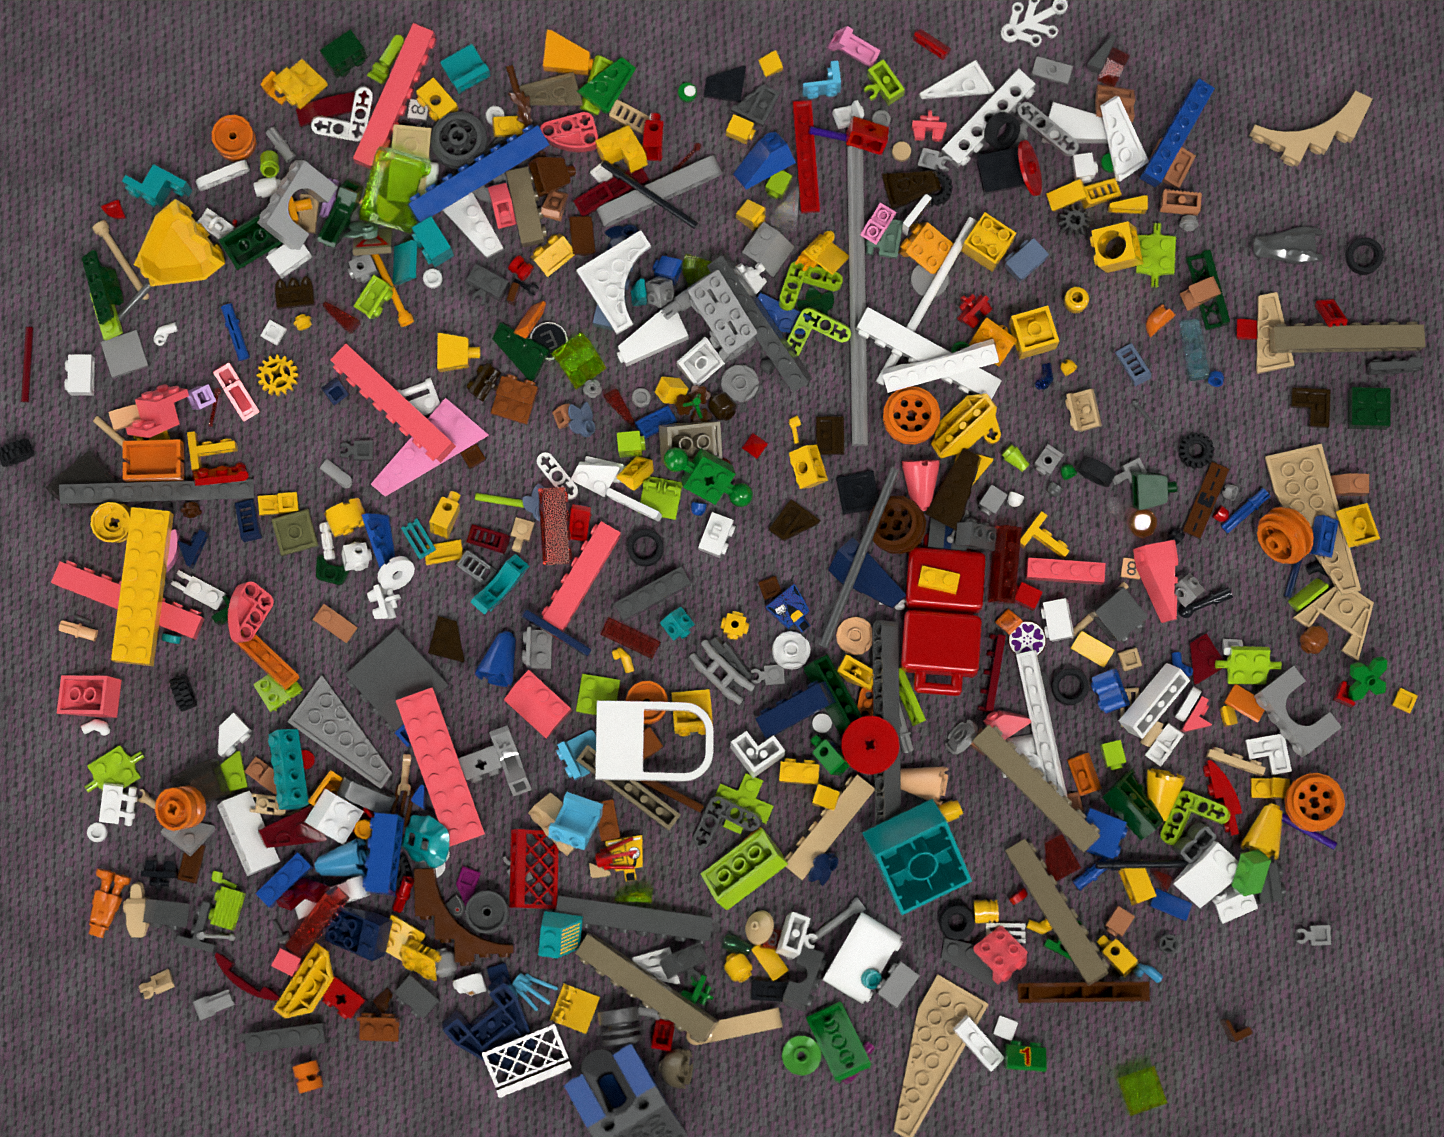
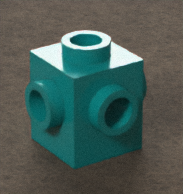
M682 607L671 612L660 622L673 641L679 637L681 639L686 638L691 633L690 629L695 625Z

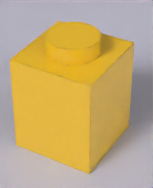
M734 114L726 130V136L746 145L748 140H753L756 133L753 122Z

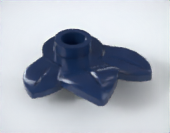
M626 225L624 227L614 226L607 229L605 235L612 239L607 246V251L639 231L638 228L634 225Z
M831 852L827 854L821 853L813 860L814 866L809 872V881L819 880L822 886L825 885L831 876V872L838 865V858L835 854Z

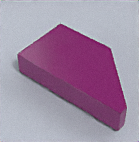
M463 866L456 886L465 906H467L468 901L473 896L481 873Z

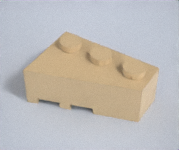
M549 793L528 812L532 820L544 830L546 836H548L549 826L551 823H554L563 806V802L552 793ZM553 840L557 848L566 856L576 849L571 845Z

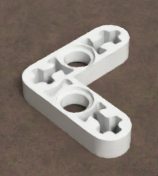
M361 86L356 90L350 121L316 116L311 121L312 130L320 135L360 141L368 124L372 102L371 90L366 86ZM363 90L369 95V97L364 99V104H368L367 107L356 105L357 102L361 104L359 93H362ZM357 109H364L366 115L364 118L359 119L355 116V111ZM321 120L323 125H328L329 121L331 122L330 132H326L327 127H321L318 130L314 124ZM353 121L358 123L364 122V125L360 124L359 126L362 134H358V137H355L352 130H356L357 126ZM335 124H342L344 130L337 134L333 131V126Z

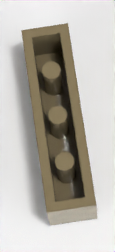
M523 167L506 171L522 247L545 243L544 237H547L546 228L541 226L540 219H543V214H541V208H537L536 201H539L537 191L533 190L532 183L534 181L529 168Z

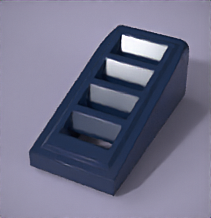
M254 499L235 503L240 537L243 542L261 539L262 534ZM251 507V510L241 512V509ZM252 515V517L250 518H242L244 516ZM252 522H253V524H254V525H250V526L244 527V524H248V523H252Z

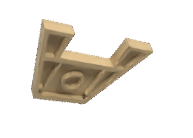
M1334 586L1293 617V619L1309 628L1318 615L1321 614L1351 634L1341 651L1355 661H1358L1374 602L1359 592L1341 595Z

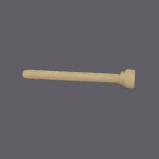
M105 220L96 223L92 229L96 235L103 237L136 290L139 291L143 285L109 234V225ZM147 293L142 299L147 300L149 294Z

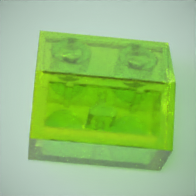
M582 332L551 353L560 369L576 390L584 385L586 381L591 380L607 369L592 343Z

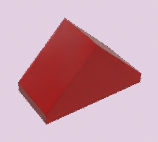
M656 1020L651 1048L671 1051L675 1030L672 1021Z

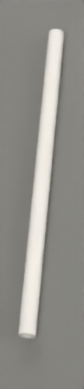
M969 217L908 323L907 329L915 332L959 255L964 241L976 225L977 221ZM891 353L883 369L895 366L900 357ZM883 369L876 380L882 386L885 385Z

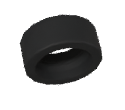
M1007 112L995 114L990 118L984 130L986 142L998 150L1010 148L1020 133L1019 120ZM1007 123L1005 133L997 139L999 130Z
M1367 237L1355 240L1346 252L1348 267L1359 275L1374 273L1384 259V251L1381 245L1376 240ZM1360 246H1369L1376 254L1375 262L1369 267L1359 266L1354 260V252Z
M1088 456L1083 457L1077 468L1078 473L1084 478L1103 487H1109L1116 475L1115 471L1108 465Z
M641 529L634 532L629 538L627 551L635 564L643 567L652 566L663 555V542L655 531ZM649 537L655 541L657 550L653 557L642 559L636 555L634 545L639 538Z
M1074 668L1064 669L1053 678L1051 685L1052 694L1061 704L1067 706L1076 705L1088 694V679L1080 670ZM1074 676L1079 679L1082 689L1078 696L1067 698L1061 694L1059 683L1062 678Z

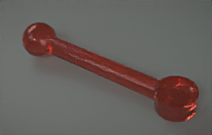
M696 143L694 149L677 166H674L672 171L680 170V167L696 151L701 150V144Z
M219 388L214 389L216 402L212 406L209 427L213 426L218 396L221 394Z

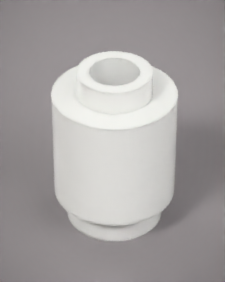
M276 176L258 179V182H254L257 197L262 196V198L272 196L280 187L281 179H277Z

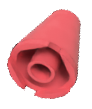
M939 460L902 461V469L910 500H913L922 511H927V507H930L933 500L940 462Z

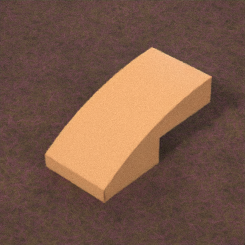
M136 404L108 412L115 431L132 425L133 421L140 419Z

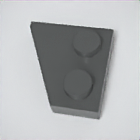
M763 84L754 93L746 96L739 104L734 105L731 108V112L764 127L780 96V92Z

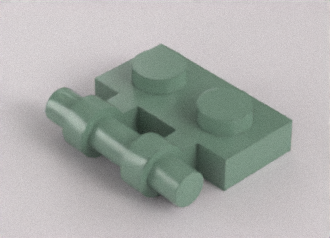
M893 219L881 237V242L879 241L877 245L866 240L865 254L873 255L874 248L879 249L878 256L897 259L903 221Z

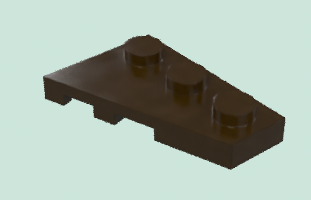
M936 171L882 174L889 204L893 210L921 199L926 194L930 195L941 190Z

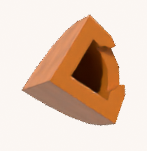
M1163 304L1152 311L1147 318L1146 331L1150 338L1175 317L1172 310H1166Z

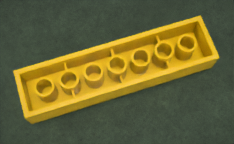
M131 507L111 660L114 662L154 666L174 514L170 511Z

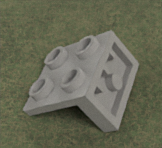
M527 627V631H523V643L526 645V650H523L522 662L526 664L528 669H551L552 636L543 630H533L532 627Z

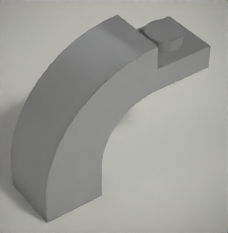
M508 725L489 732L513 797L532 790Z

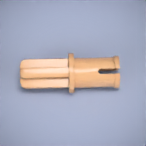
M62 620L59 624V631L75 635V638L82 637L95 641L98 635V630L82 626L81 623L78 625Z

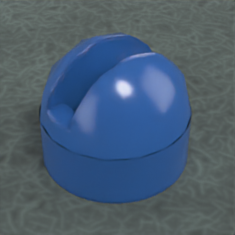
M1212 371L1209 375L1208 383L1214 387L1221 386L1224 381V374L1221 371Z
M692 502V513L696 516L703 515L707 504Z

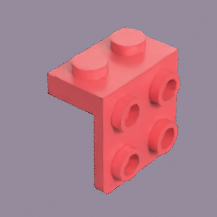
M1002 926L997 927L974 946V952L993 971L992 980L997 985L1002 981L1006 982L1017 969L1021 970L1027 963L1028 951Z

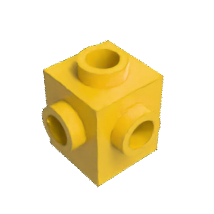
M732 611V614H727V618L723 617L721 629H724L723 633L727 635L726 638L738 640V638L743 637V634H747L749 623L746 622L747 617H743V613ZM736 621L739 623V626L733 628L731 623Z

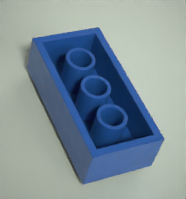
M375 813L374 817L371 818L370 829H373L372 837L368 839L370 855L366 857L365 867L368 868L367 876H364L363 879L365 891L371 894L395 896L405 821L399 815Z

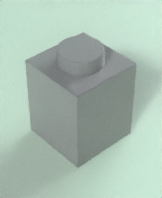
M991 485L978 507L981 508L980 511L986 516H995L1008 495Z

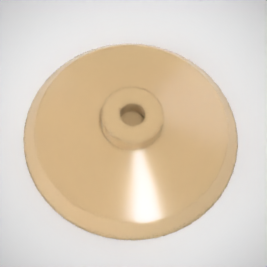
M759 910L748 918L745 932L747 939L752 944L760 945L770 938L774 928L772 916L767 911Z

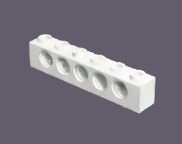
M1018 69L942 148V155L953 159L951 163L956 168L960 165L965 166L971 159L969 156L973 152L977 153L984 145L982 142L985 140L984 130L987 124L985 118L992 117L999 112L1010 114L1013 111L1016 113L1021 102L1025 98L1028 100L1034 94L1035 83ZM1017 90L1020 95L1014 97L1010 91ZM1003 103L1007 106V109L1000 110L997 105ZM979 130L982 135L975 137L972 131ZM965 143L969 149L961 150L959 145Z

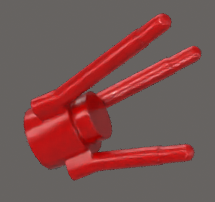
M630 837L610 847L600 849L601 852L595 853L598 868L604 867V870L634 869L633 865L611 864L614 863L613 859L636 854L637 850L613 855L612 852H609L633 841L634 838Z

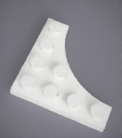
M641 230L576 270L616 334L633 325L626 309L624 294L626 280L632 266L644 252L651 248L650 243Z

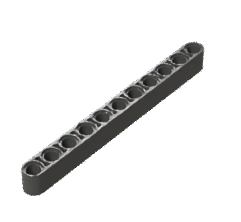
M877 620L872 628L874 716L888 721L895 728L900 741L898 625L895 621ZM900 749L896 761L890 768L884 772L874 774L875 826L901 814Z

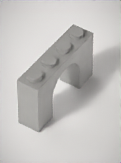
M295 160L290 165L289 172L280 181V187L271 196L270 203L261 212L260 219L257 222L288 248L295 250L301 249L309 233L298 226L289 215L288 204L293 193L303 189L318 202L329 203L338 188L305 160Z
M1293 666L1254 695L1257 704L1266 711L1270 721L1280 729L1281 735L1291 743L1294 752L1302 758L1332 736L1342 726L1331 712L1310 726L1299 725L1289 717L1286 710L1287 697L1306 681L1295 666Z

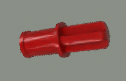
M404 876L402 878L401 885L396 890V899L392 907L393 911L401 913L406 901L410 899V891L414 884L412 877Z

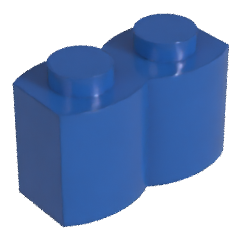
M1111 669L1092 677V689L1099 695L1098 705L1105 714L1130 705L1117 669Z

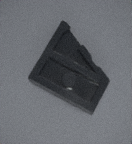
M746 66L706 77L704 97L740 103Z

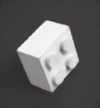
M324 789L305 822L344 845L364 811L331 791Z

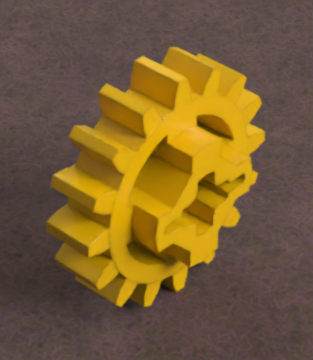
M276 355V359L269 356V362L263 360L264 367H258L261 373L257 374V377L262 379L258 381V384L264 385L263 391L265 392L269 389V395L272 396L275 392L277 397H280V392H283L286 396V390L293 391L292 384H298L294 379L299 377L298 373H294L298 370L296 366H292L294 362L292 360L287 362L286 356L280 359L279 355ZM286 366L290 370V376L285 373ZM280 372L282 376L276 379L274 374H279ZM266 375L271 379L270 385L266 381Z

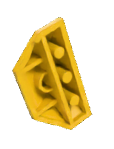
M987 393L966 396L940 420L935 437L931 442L932 447L940 458L959 454L963 448L968 450L993 427L997 406Z
M315 942L273 1010L284 1018L313 1012L334 979L329 951Z

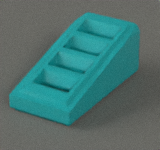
M639 279L631 288L633 306L647 305L645 279Z

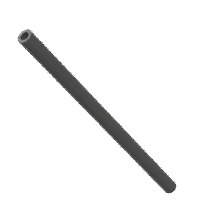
M891 467L828 621L819 644L823 648L828 649L893 490L900 472L896 468Z

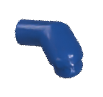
M1181 652L1172 653V665L1180 668L1187 677L1191 676L1193 669L1182 663Z

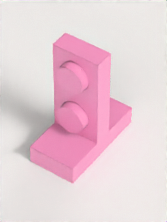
M848 26L836 31L828 49L832 51L840 50L869 68L874 65L881 50L853 35V29Z

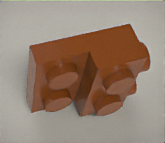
M507 374L506 377L501 376L491 414L527 425L539 390L535 386L536 383L530 380H525L524 382L517 381L518 377Z

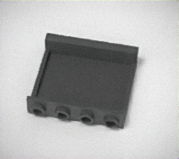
M395 629L345 674L348 678L346 682L353 690L357 688L361 692L359 697L366 704L370 702L373 705L371 710L378 718L382 716L386 720L384 724L391 732L397 731L404 724L396 700L433 687L437 697L442 691H446L450 687L398 629Z

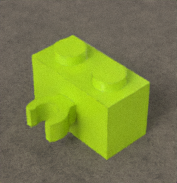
M884 59L868 69L867 76L873 85L866 86L864 92L866 93L869 90L874 92L869 97L870 101L875 100L878 93H880L889 106L904 96V87Z

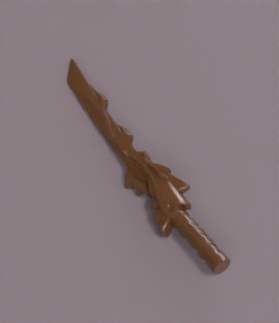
M509 65L506 66L513 93L508 92V95L518 106L517 121L524 124L526 128L533 121L530 114L532 109L530 107V96L526 97L524 91H520L514 67ZM539 151L535 154L536 158L546 157L544 151Z

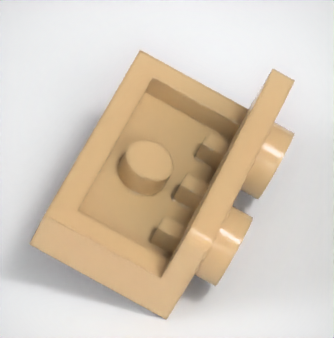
M1094 389L1066 394V406L1071 413L1070 424L1075 431L1082 432L1102 426Z

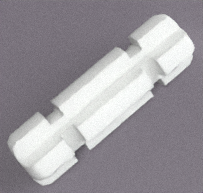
M324 522L319 525L322 532V546L325 550L323 552L324 558L332 560L335 558L334 550H332L334 548L332 533L330 532L331 529L328 522Z

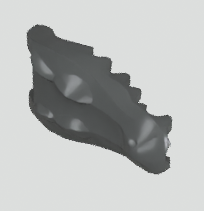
M1297 227L1271 235L1256 236L1253 240V252L1256 258H1272V260L1285 261L1288 264L1299 265L1322 262L1323 255L1316 254L1315 236L1322 235L1321 229Z

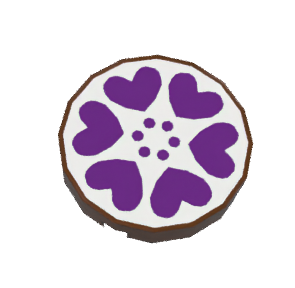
M1023 621L1021 625L1008 635V645L1015 656L1016 654L1036 650L1038 657L1046 646V635L1037 623Z

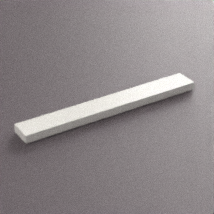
M1032 650L1016 654L1037 756L1041 761L1040 770L1044 774L1042 778L1047 783L1051 781L1058 788L1056 792L1061 797L1063 795L1067 797L1037 652Z

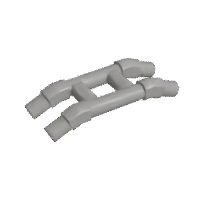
M704 640L701 645L706 650L707 655L714 660L707 668L696 653L691 654L689 658L694 663L696 669L708 678L725 697L740 705L743 698L727 686L734 679L736 683L751 692L755 685L739 674L723 659L708 640ZM719 666L728 673L722 681L713 674Z

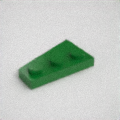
M621 57L576 92L607 114L636 68Z

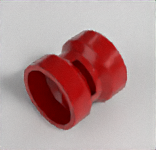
M518 255L510 263L508 270L511 273H516L518 278L524 281L532 273L534 266L526 263L524 258Z

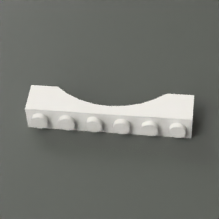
M990 339L939 358L883 369V378L889 393L998 363L999 356L994 339Z

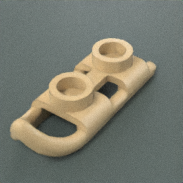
M251 794V797H256L255 809H250L252 813L290 816L302 810L301 808L285 813L286 810H279L276 796ZM268 799L275 800V803L268 802ZM267 808H274V811H267Z

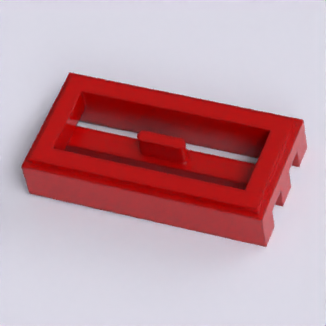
M1334 299L1316 301L1315 307L1328 327H1332L1333 324L1337 327L1340 326V323L1343 326H1347L1348 320Z

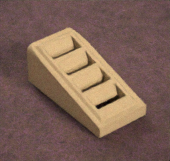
M616 100L609 113L610 120L623 126L629 125L633 131L642 135L644 134L645 120L650 118L619 100ZM619 108H621L622 111H621L620 115L617 116L616 114H617ZM626 112H630L627 119L624 120L623 118ZM633 115H636L633 124L630 123ZM640 118H642L644 120L639 128L637 127V124Z

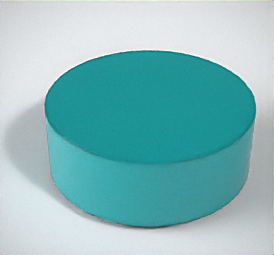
M162 633L161 640L179 644L181 636Z
M874 969L865 970L861 976L863 986L868 989H876L882 981L881 974Z

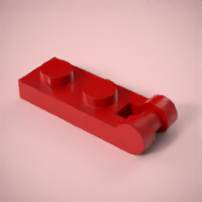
M241 462L233 467L219 466L214 469L200 468L192 471L195 486L245 481L249 477L245 464Z

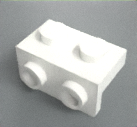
M1233 887L1222 890L1211 899L1222 924L1258 909L1254 895L1244 897Z

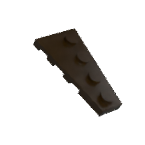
M963 448L925 514L957 531V523H961L966 511L967 501L970 498L972 484L975 481L981 461L980 456Z

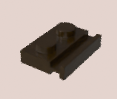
M844 416L816 417V445L821 456L844 455Z

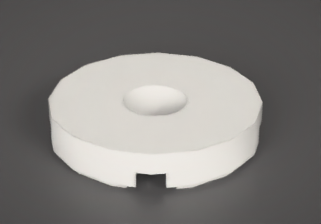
M403 556L390 559L387 565L384 564L380 568L377 579L384 589H400L414 575L415 568L413 563Z

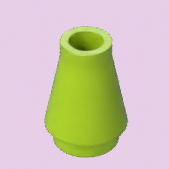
M1011 444L1001 454L1004 457L1003 460L1018 468L1021 472L1029 466V463L1017 446Z

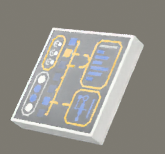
M929 195L923 196L903 222L902 233L908 236L912 228L929 209L932 199Z

